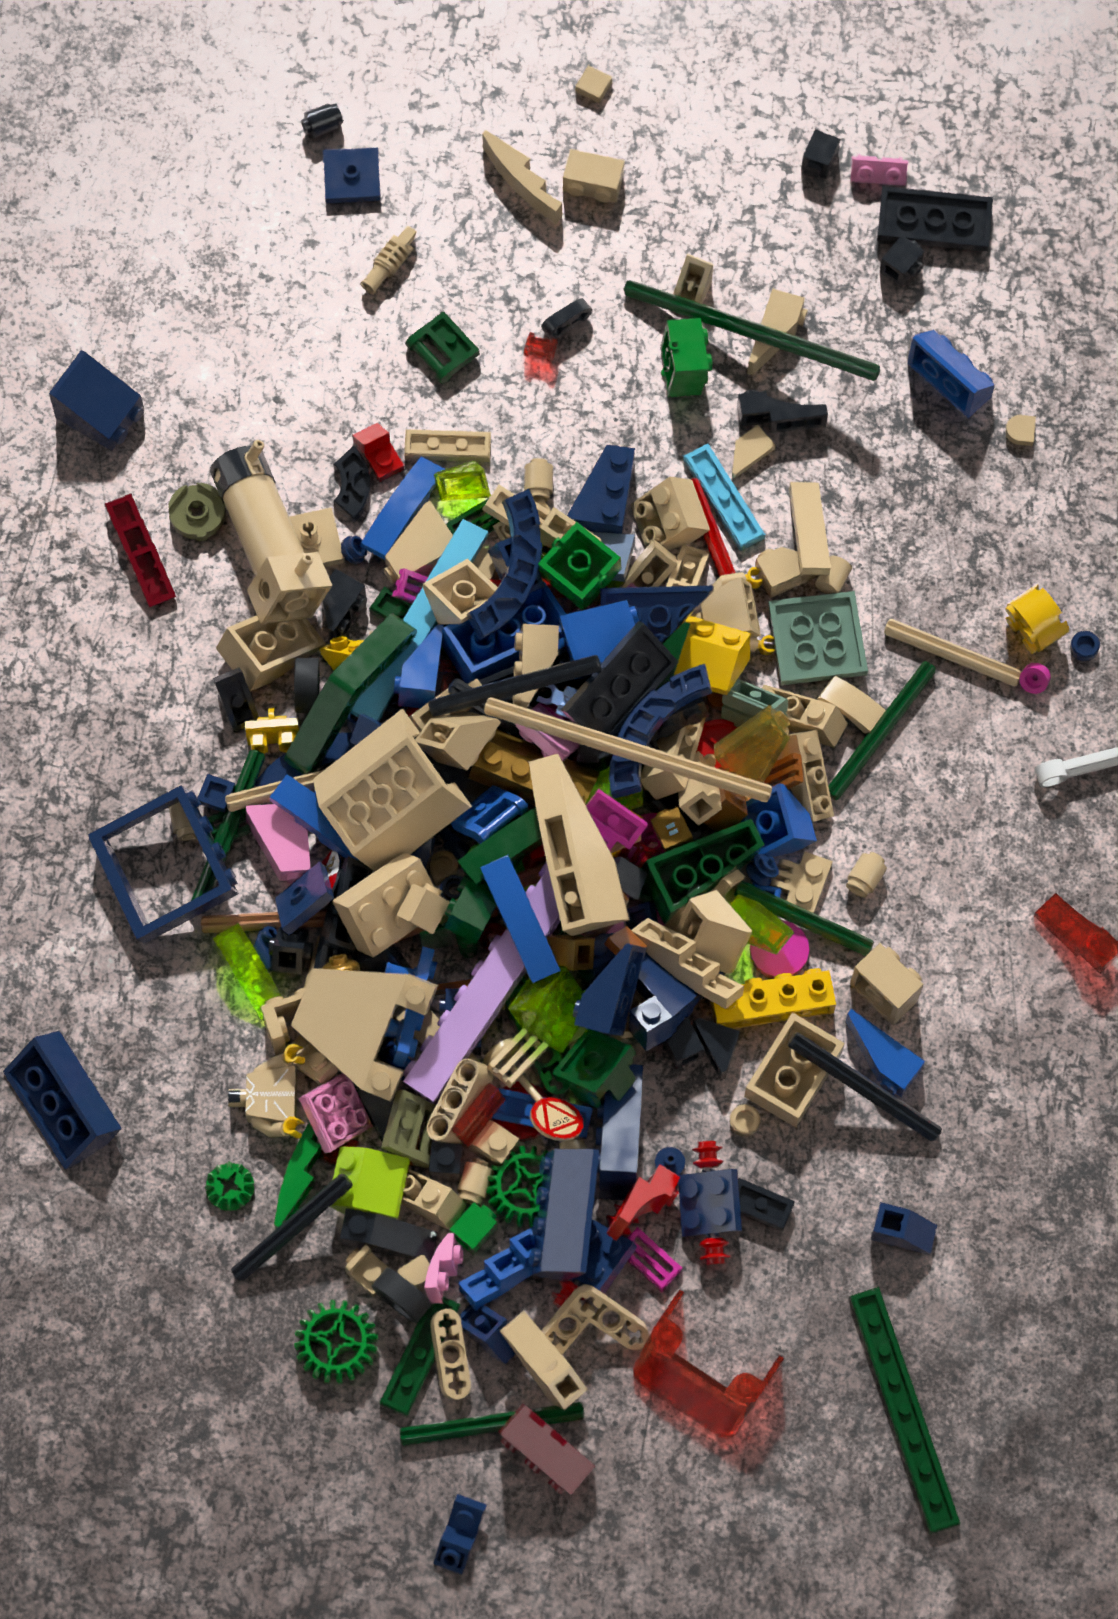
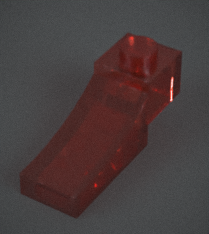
M1057 893L1035 912L1034 917L1076 957L1080 954L1099 974L1118 958V941L1104 927L1100 928L1077 912Z

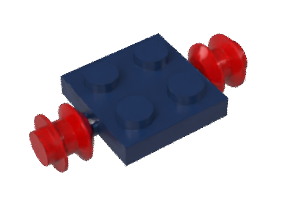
M716 1141L698 1142L697 1148H692V1151L698 1153L699 1159L693 1162V1165L699 1169L706 1170H702L700 1173L678 1175L680 1177L678 1186L682 1237L701 1235L708 1237L699 1243V1246L705 1248L706 1255L700 1257V1260H706L707 1266L724 1265L725 1259L731 1258L730 1255L724 1253V1247L730 1243L724 1238H717L720 1237V1233L742 1231L737 1169L717 1171L712 1169L719 1167L723 1163V1160L717 1158V1151L721 1150L722 1146H716Z
M618 1204L613 1205L616 1210L614 1216L606 1215L609 1227L620 1208ZM636 1218L631 1223L638 1224L640 1221L638 1218ZM592 1219L586 1273L571 1279V1281L559 1282L562 1287L560 1293H551L555 1298L553 1304L556 1307L560 1308L574 1290L582 1285H590L603 1294L606 1293L637 1248L633 1241L622 1236L631 1235L632 1232L629 1225L616 1241L606 1234L609 1227Z

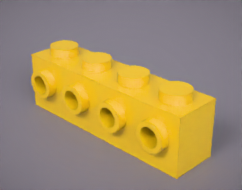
M820 968L809 969L804 974L792 976L791 973H782L776 975L774 979L764 981L762 978L748 979L745 981V984H741L744 986L743 996L726 1009L710 1000L714 1023L733 1029L787 1021L792 1012L801 1018L834 1013L836 1008L830 970L822 971Z

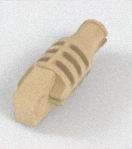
M407 226L398 237L393 234L373 260L374 267L364 280L360 282L361 287L366 292L375 294L386 277L393 276L414 248L410 244L416 237V231L410 226Z

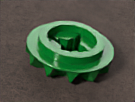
M229 1161L225 1164L217 1165L208 1174L205 1190L208 1199L215 1207L226 1211H233L242 1208L250 1201L254 1193V1180L251 1172L242 1164ZM235 1176L234 1183L238 1190L230 1189L224 1195L225 1188L221 1181L229 1182Z

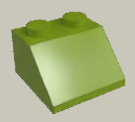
M340 1147L333 1180L339 1174H345L352 1181L353 1187L330 1207L344 1215L346 1208L398 1219L410 1159L365 1147Z

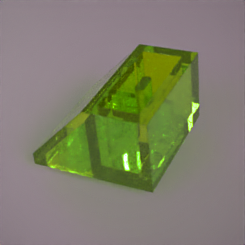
M559 966L560 971L534 983L528 978L508 1009L523 1029L558 1052H563L580 1027L574 1025L576 1018H573V1010L577 1000H581L584 992L565 966Z

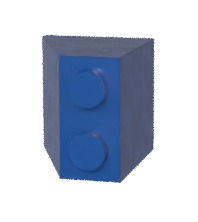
M627 600L560 616L559 627L570 661L598 655L602 663L639 621L635 606L629 607ZM592 674L576 678V680L589 678Z

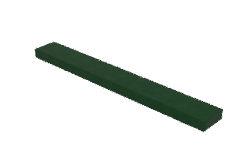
M876 1287L851 1295L849 1300L929 1533L932 1535L960 1526L961 1523L880 1288Z

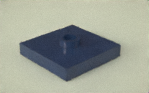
M378 147L323 150L326 204L381 201Z
M320 861L275 898L282 930L288 935L296 931L334 898L327 869Z

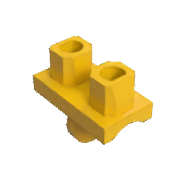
M268 708V717H259L257 721H245L248 745L251 746V750H257L263 754L268 752V744L279 743L280 751L287 753L299 731L298 718H287V715L276 716L275 708Z

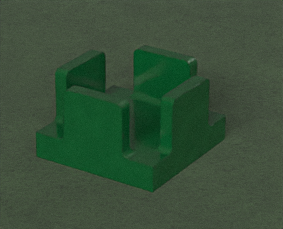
M587 1028L552 1074L558 1081L568 1085L577 1099L598 1108L601 1104L600 1099L607 1090L613 1099L620 1101L635 1082L636 1077L628 1066H631L634 1062L632 1058L636 1052L632 1046L599 1031Z

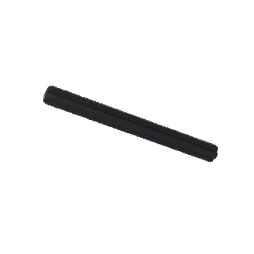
M591 655L428 701L431 715L437 717L484 704L490 697L499 700L597 673L602 670L598 655Z
M794 1033L789 1039V1048L929 1141H936L942 1132V1128L801 1033Z

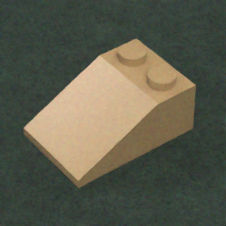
M256 615L228 627L216 649L232 670L240 667L251 692L273 682L294 668L296 658H308L324 647L326 643L307 619L261 624Z

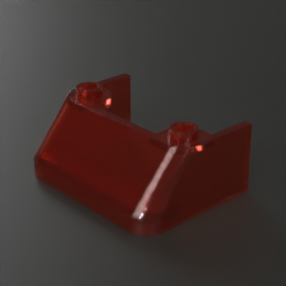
M679 1289L654 1326L633 1365L634 1379L638 1384L719 1438L731 1439L740 1432L781 1370L784 1358L780 1355L778 1356L763 1380L750 1373H741L733 1378L728 1387L724 1386L675 1353L682 1343V1331L676 1323L671 1321L683 1304L685 1292Z

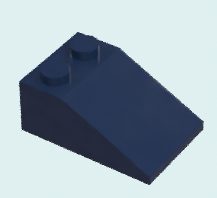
M629 943L625 944L582 994L581 1000H577L573 1010V1018H576L574 1025L606 1034L624 1036L647 948Z

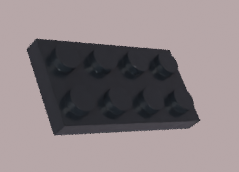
M882 186L877 240L896 242L903 235L908 240L916 241L919 245L988 252L993 197Z
M638 621L601 663L602 670L593 673L564 705L561 711L574 724L615 736L636 706L660 685L679 662L648 627Z

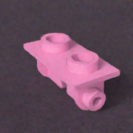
M858 154L857 157H852L850 182L905 186L908 161L902 160V157H899V159L882 157V160H878L877 157L861 156V154Z

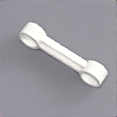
M1118 747L1066 761L1053 759L1043 762L1034 769L1039 786H1055L1070 777L1117 766Z

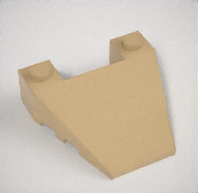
M314 968L291 1026L361 1090L391 1101L394 1099L405 1070L377 1060L376 1057L396 1006L400 1005L426 1015L438 985L411 974Z

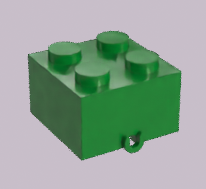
M701 318L667 320L660 344L663 364L661 376L665 378L668 397L701 395L704 384H708V371H712L711 354L706 353L708 332L706 328H702Z
M578 522L561 539L558 537L553 541L552 549L538 563L541 577L582 611L600 594V588H605L622 570L621 557Z

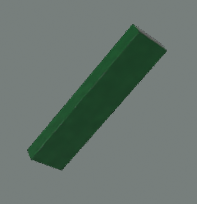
M444 1296L442 1303H431V1307L418 1321L379 1402V1405L408 1418L436 1360L430 1327L431 1318L440 1310L451 1309L458 1314L461 1308V1304ZM443 1315V1320L439 1321V1327L445 1328L447 1336L448 1327L452 1326L453 1322L452 1320H447L446 1316ZM446 1337L440 1338L441 1343L445 1341Z

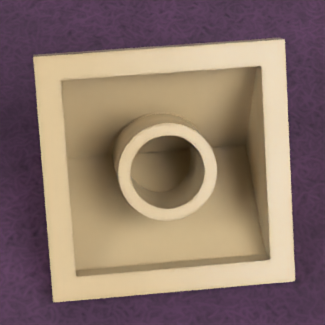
M469 559L423 583L424 592L436 621L441 625L461 624L467 621L468 617L466 614L485 603L498 588Z

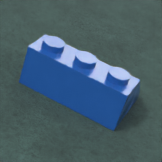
M935 330L916 334L912 338L907 364L967 418H970L992 398L995 384H993L991 377L973 366L971 359L967 355L960 354L953 348L952 343L946 336L939 335Z

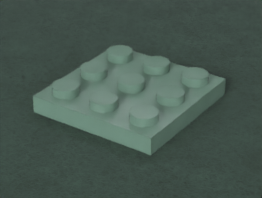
M855 591L768 602L781 686L831 680L834 676L849 678L868 674Z

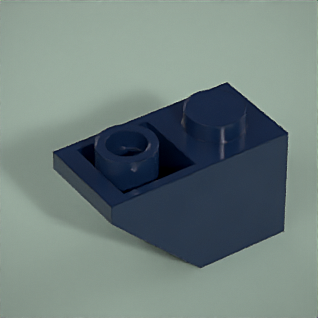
M880 1202L870 1240L930 1255L937 1224L912 1210Z

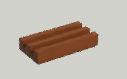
M792 753L757 770L756 777H761V780L758 782L770 785L781 780L782 782L780 783L784 784L788 790L803 783L801 754ZM795 773L794 776L788 778L789 775Z

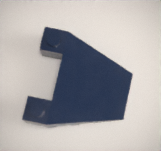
M605 933L594 938L593 969L578 970L590 985L616 956L604 945L607 938L615 933ZM646 952L636 990L646 1001L630 1010L628 1031L644 1050L648 1051L670 1038L676 1032L677 1026L685 1017H689L696 1004L705 997L675 978ZM719 971V974L723 976L726 974L724 972Z

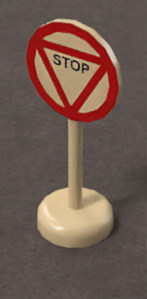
M513 1038L504 1039L493 1046L486 1054L483 1064L488 1066ZM520 1043L497 1066L499 1070L521 1048ZM514 1065L510 1071L513 1074L518 1068ZM524 1075L518 1079L536 1101L530 1111V1120L537 1131L543 1136L557 1141L573 1140L580 1135L584 1125L583 1117L578 1109L562 1099L542 1098Z

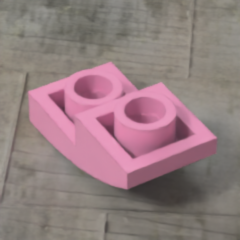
M448 1233L441 1241L428 1268L424 1288L431 1303L443 1302V1291H448L449 1287L448 1276H457L458 1264L463 1263L462 1245L457 1244L454 1233Z

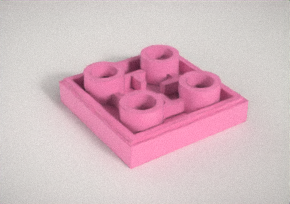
M540 703L531 709L555 717ZM515 724L522 738L528 742H534L541 749L544 757L559 754L563 762L579 748L580 744Z
M344 1073L339 1074L299 1098L324 1153L335 1150L373 1127L352 1081Z

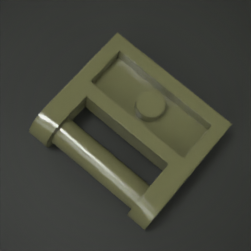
M403 1089L396 1091L381 1148L410 1159L412 1164L418 1167L428 1168L430 1166L431 1156L429 1154L433 1139L427 1133V1123L436 1104ZM425 1115L427 1118L425 1121L418 1150H416L415 1147L418 1135L420 1132L423 1116Z

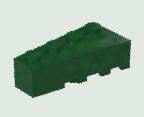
M752 819L647 859L641 869L648 873L644 884L664 924L680 909L687 906L689 899L708 893L718 885L723 877L737 869L739 870L759 854L764 843Z

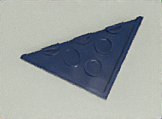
M713 585L600 588L601 606L627 600L629 607L635 606L639 622L644 623L662 644L714 592Z

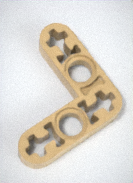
M582 1285L575 1289L541 1330L551 1343L553 1341V1345L561 1355H563L589 1322L630 1350L642 1349L649 1341L647 1326L641 1319L590 1285ZM591 1296L592 1303L598 1308L596 1313L594 1307L589 1303H585L582 1306L580 1299L582 1297L588 1299ZM606 1312H617L619 1314L618 1320L613 1324L604 1323L602 1317ZM564 1318H572L576 1321V1324L571 1330L565 1331L558 1327L560 1321ZM625 1322L629 1330L632 1332L639 1330L641 1336L639 1338L634 1336L630 1339L629 1332L623 1328ZM553 1331H554L555 1334L557 1335V1337L555 1338V1340H554Z

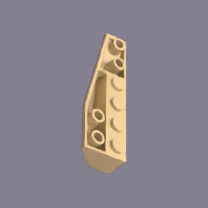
M559 754L530 761L529 766L537 816L563 931L573 936L629 920L616 862Z

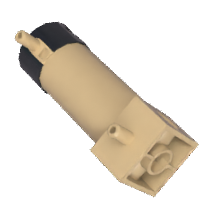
M255 440L252 446L237 447L225 452L212 463L210 473L222 502L226 505L255 575L247 592L260 623L312 618L331 589L332 583L319 553H304L262 451L265 446L261 440Z

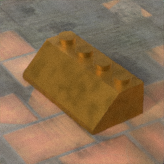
M496 729L494 737L485 744L479 753V758L472 766L468 778L488 787L492 785L520 796L526 803L536 807L529 762L544 758L537 745ZM566 758L563 764L586 805L600 772Z

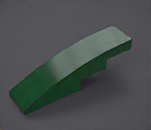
M536 807L505 826L458 860V864L476 887L485 881L480 867L506 855L509 856L511 863H514L524 854L528 856L543 844Z

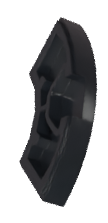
M353 445L333 464L335 471L341 479L340 493L333 503L337 509L355 523L367 506L371 483L366 461Z

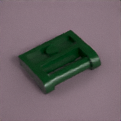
M444 311L410 335L405 341L410 351L414 350L436 374L435 378L441 384L449 381L453 374L480 355V349ZM428 338L446 357L449 363L443 366L422 342Z

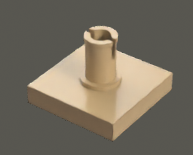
M332 507L289 516L304 553L318 552L324 567L345 563L341 553V543Z

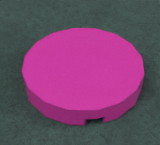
M783 920L770 921L760 926L752 936L749 948L751 960L756 970L765 977L772 979L782 973H791L792 976L799 974L807 963L810 951L808 939L804 932L795 924Z

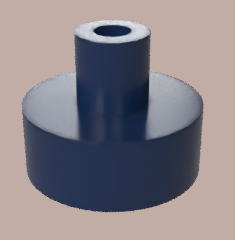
M674 1147L661 1149L655 1157V1170L660 1164L676 1175H681L685 1168L683 1153Z

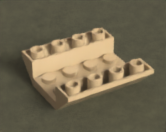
M403 709L313 779L319 808L352 855L374 871L403 852L407 854L413 853L472 807L455 782L446 785L414 738L420 732Z

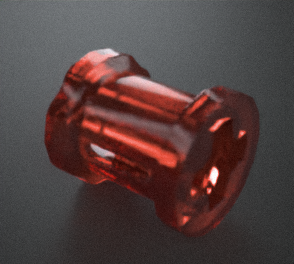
M530 332L525 343L523 356L529 357L532 355L546 359L547 363H552L558 340L554 338L552 340L544 339Z

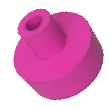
M1040 663L1026 665L1019 677L1022 688L1032 694L1042 693L1051 680L1049 670Z

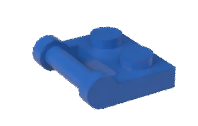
M492 785L470 803L472 807L455 819L451 825L454 830L475 839L481 844L517 815L522 816L529 810V807L520 796Z

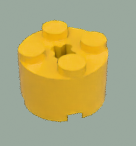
M1038 584L1013 599L1005 608L1009 615L1006 617L1008 625L1014 632L1020 630L1025 637L1022 640L1023 644L1031 654L1036 651L1041 652L1069 633L1067 621L1061 624L1059 620V615L1062 613L1060 608L1044 588L1039 590Z

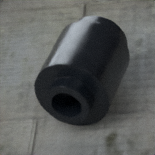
M328 102L303 112L304 118L300 120L305 134H311L313 138L339 128V125L344 123L337 103L329 104Z

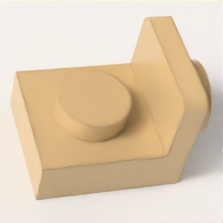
M364 1245L361 1250L358 1248L354 1249L345 1261L347 1263L345 1267L346 1274L370 1295L375 1297L377 1294L371 1286L385 1268L389 1267L378 1259L367 1245Z

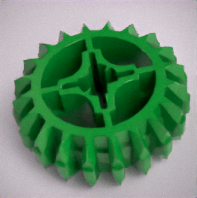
M520 1146V1154L516 1155L514 1150L511 1151L510 1159H505L502 1167L491 1165L490 1169L494 1171V1175L488 1176V1180L493 1186L488 1187L486 1193L494 1197L489 1200L490 1207L500 1205L496 1210L498 1217L507 1212L505 1218L507 1224H510L514 1218H517L518 1228L523 1226V1220H529V1227H533L534 1219L539 1214L540 1205L536 1204V1195L539 1187H542L543 1175H540V1172L536 1174L529 1173L524 1165L540 1168L542 1157L549 1151L544 1150L538 1156L536 1146H532L531 1153H526L525 1146ZM514 1169L516 1182L509 1186V1190L502 1192L501 1187L504 1178ZM522 1177L524 1182L532 1185V1196L526 1188H522ZM509 1200L513 1202L524 1200L529 1204L530 1209L514 1206Z
M330 1300L331 1309L325 1310L323 1303H319V1314L316 1315L313 1310L309 1309L307 1314L311 1321L309 1322L306 1319L299 1321L306 1331H295V1336L302 1339V1341L294 1343L295 1350H304L297 1355V1359L299 1362L308 1360L304 1364L303 1369L305 1372H308L315 1368L313 1378L316 1380L320 1378L322 1373H325L324 1382L326 1384L331 1382L332 1376H336L337 1384H342V1375L347 1374L348 1379L352 1382L355 1380L352 1371L356 1369L361 1375L365 1373V1369L361 1365L362 1362L367 1365L373 1364V1359L367 1354H377V1347L370 1343L377 1342L378 1335L368 1334L376 1328L373 1322L364 1324L369 1318L367 1312L357 1317L360 1310L358 1305H354L350 1311H347L348 1302L345 1300L341 1303V1308H336L335 1300ZM337 1319L330 1330L315 1333L316 1329L323 1323ZM346 1321L357 1327L362 1335V1342L355 1341L354 1338L345 1334ZM339 1332L343 1345L339 1344V1347L335 1348L333 1354L332 1345L329 1340L331 1338L334 1340L333 1337L338 1336ZM311 1342L318 1343V1346L326 1348L328 1351L327 1363H323L315 1357L311 1351ZM358 1352L347 1363L336 1365L342 1354Z

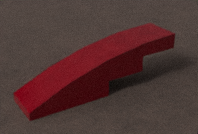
M130 493L105 503L104 506L149 608L175 598L176 594L132 494Z

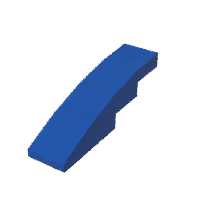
M421 456L391 495L362 540L360 547L385 560L386 554L423 505L429 501L430 493L444 478L446 469Z
M287 774L271 794L270 801L292 815L296 823L318 836L319 842L344 858L349 856L357 859L352 855L319 808L316 794Z
M506 855L480 867L531 982L534 983L560 971L509 856Z
M533 1227L509 1239V1248L484 1260L483 1270L458 1282L459 1291L475 1310L503 1295L532 1275L529 1256L532 1248H535L536 1236L533 1235Z

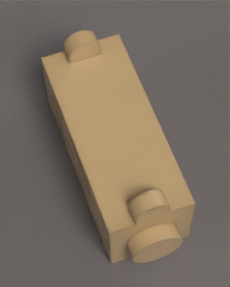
M698 751L695 754L694 761L714 767L716 757L713 754L703 756ZM688 778L686 789L678 792L680 808L698 826L722 810L718 787Z

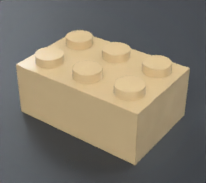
M403 852L332 901L358 951L375 957L417 928L396 915L413 883L423 888L426 883L434 886L420 858Z
M792 1012L746 1086L744 1097L792 1126L797 1127L829 1074L789 1048V1039L794 1033H801L838 1059L843 1052L845 1043Z

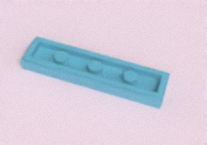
M709 444L684 455L683 461L693 477L699 480L706 498L739 551L764 540V531Z

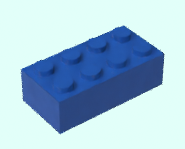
M545 582L544 588L528 595L524 604L506 624L480 641L469 619L461 624H450L443 627L441 646L466 684L475 679L480 680L514 667L515 661H519L520 651H515L514 648L515 634L520 633L523 624L559 626L560 616L566 615V613ZM560 627L558 633V640L563 638Z

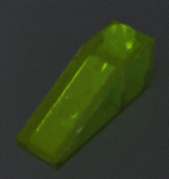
M239 923L212 939L219 956L262 1022L261 1006L265 1005L267 1000L282 995Z

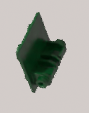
M440 923L434 934L427 931L420 932L421 949L427 947L435 950L457 943L460 954L464 958L470 959L477 954V944L444 928L445 925L442 926Z

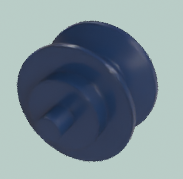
M757 854L753 862L748 863L746 866V872L750 881L760 886H768L771 883V878H775L779 874V869L774 862L775 859L764 854Z

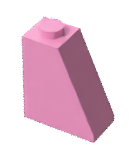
M275 804L246 806V823L250 826L251 832L279 881H287L289 884L294 883L311 869L308 830L296 823L292 815Z

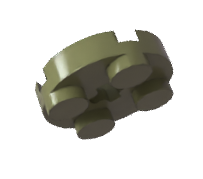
M197 483V485L189 487L187 485L182 486L170 498L168 506L170 522L175 531L186 538L205 541L218 532L225 522L226 506L223 504L218 490L209 484ZM199 506L203 507L202 515L192 516L193 513L190 510L192 507L196 509Z

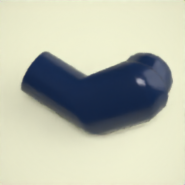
M266 926L259 931L253 946L256 957L267 973L272 971V956H269L271 938H276L277 930L271 926Z

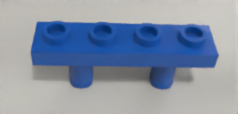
M423 947L417 967H414V969L387 962L384 973L411 974L426 981L427 979L433 980L437 967V962L432 961L435 950ZM407 1008L404 1019H401V1021L391 1019L385 1034L386 1037L396 1039L395 1042L398 1043L393 1064L401 1067L405 1066L408 1057L413 1058L415 1055L418 1040L413 1039L415 1030H421L424 1015Z

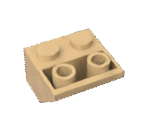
M670 476L630 504L645 548L655 539L667 550L681 547L682 544H691L710 531L693 481L690 479Z
M471 712L432 717L415 741L436 762L468 770L478 760L479 753L485 744L494 737L496 729L501 722L496 718Z
M715 890L689 899L675 932L696 941L697 953L720 963L719 971L730 974L734 972L752 930L720 893Z

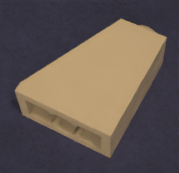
M431 501L423 505L385 556L386 567L384 572L391 583L400 579L399 570L402 568L423 576L429 575L453 536ZM409 578L407 579V583L410 584L417 582Z

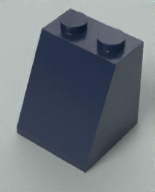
M83 350L78 353L49 392L56 419L110 451H113L117 444L123 443L127 437L129 427L133 422H138L144 413L141 395Z

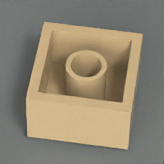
M881 943L854 967L850 985L892 1025L918 1002L924 984L921 982V976L913 968L909 967L907 969L900 962L899 955L892 948H885Z

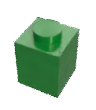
M474 1202L450 1228V1233H454L457 1243L474 1256L498 1229L497 1221L495 1220L497 1216L487 1206L479 1207Z

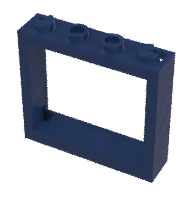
M182 785L88 834L89 840L136 939L143 943L153 940L239 894L235 887L238 884L236 875L231 868H226L222 860L226 858L225 852L219 842L214 843L210 833L214 832L208 818L206 816L202 817L198 810V807L201 806L200 800L196 797L193 790L189 791ZM180 802L220 886L148 923L109 839Z

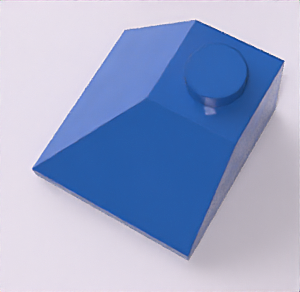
M779 783L772 787L768 802H762L753 798L746 801L748 815L741 820V823L752 819L764 843L759 854H764L768 857L790 854L817 841L809 812L784 784Z

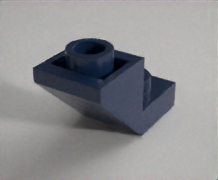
M457 1494L447 1526L439 1541L433 1564L463 1575L480 1530L487 1504Z

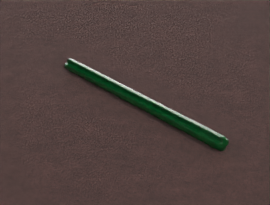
M627 280L624 285V294L631 298L692 319L701 318V322L872 381L877 380L881 369L878 364L634 280Z

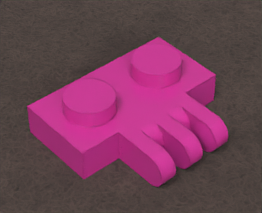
M600 789L596 791L586 805L609 851L617 841L630 850L647 827V822Z

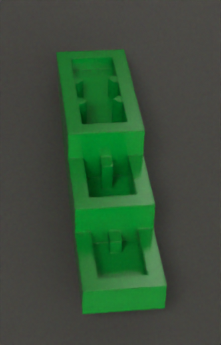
M310 1121L304 1129L287 1166L277 1203L274 1221L275 1230L298 1211L315 1186L314 1177L309 1172L322 1155L321 1145L316 1143L318 1138Z

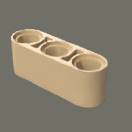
M469 1058L463 1059L457 1064L428 1120L427 1133L430 1138L442 1143L458 1144L462 1141L493 1079V1074L486 1069L487 1065ZM476 1070V1075L471 1080L472 1073ZM462 1097L461 1105L458 1107V1101ZM448 1125V1130L444 1134V1128Z

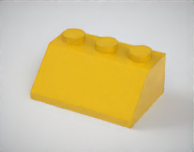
M689 616L685 622L690 623L674 676L690 668L705 664L712 691L728 695L750 660L751 633Z

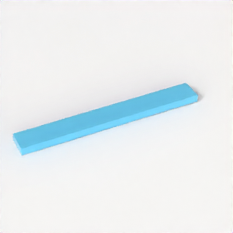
M463 519L426 582L466 559L473 563L489 536L488 531ZM423 587L403 619L417 629L414 640L358 698L350 712L351 714L359 717L360 714L364 713L379 722L395 695L393 693L395 676H401L404 662L437 624Z

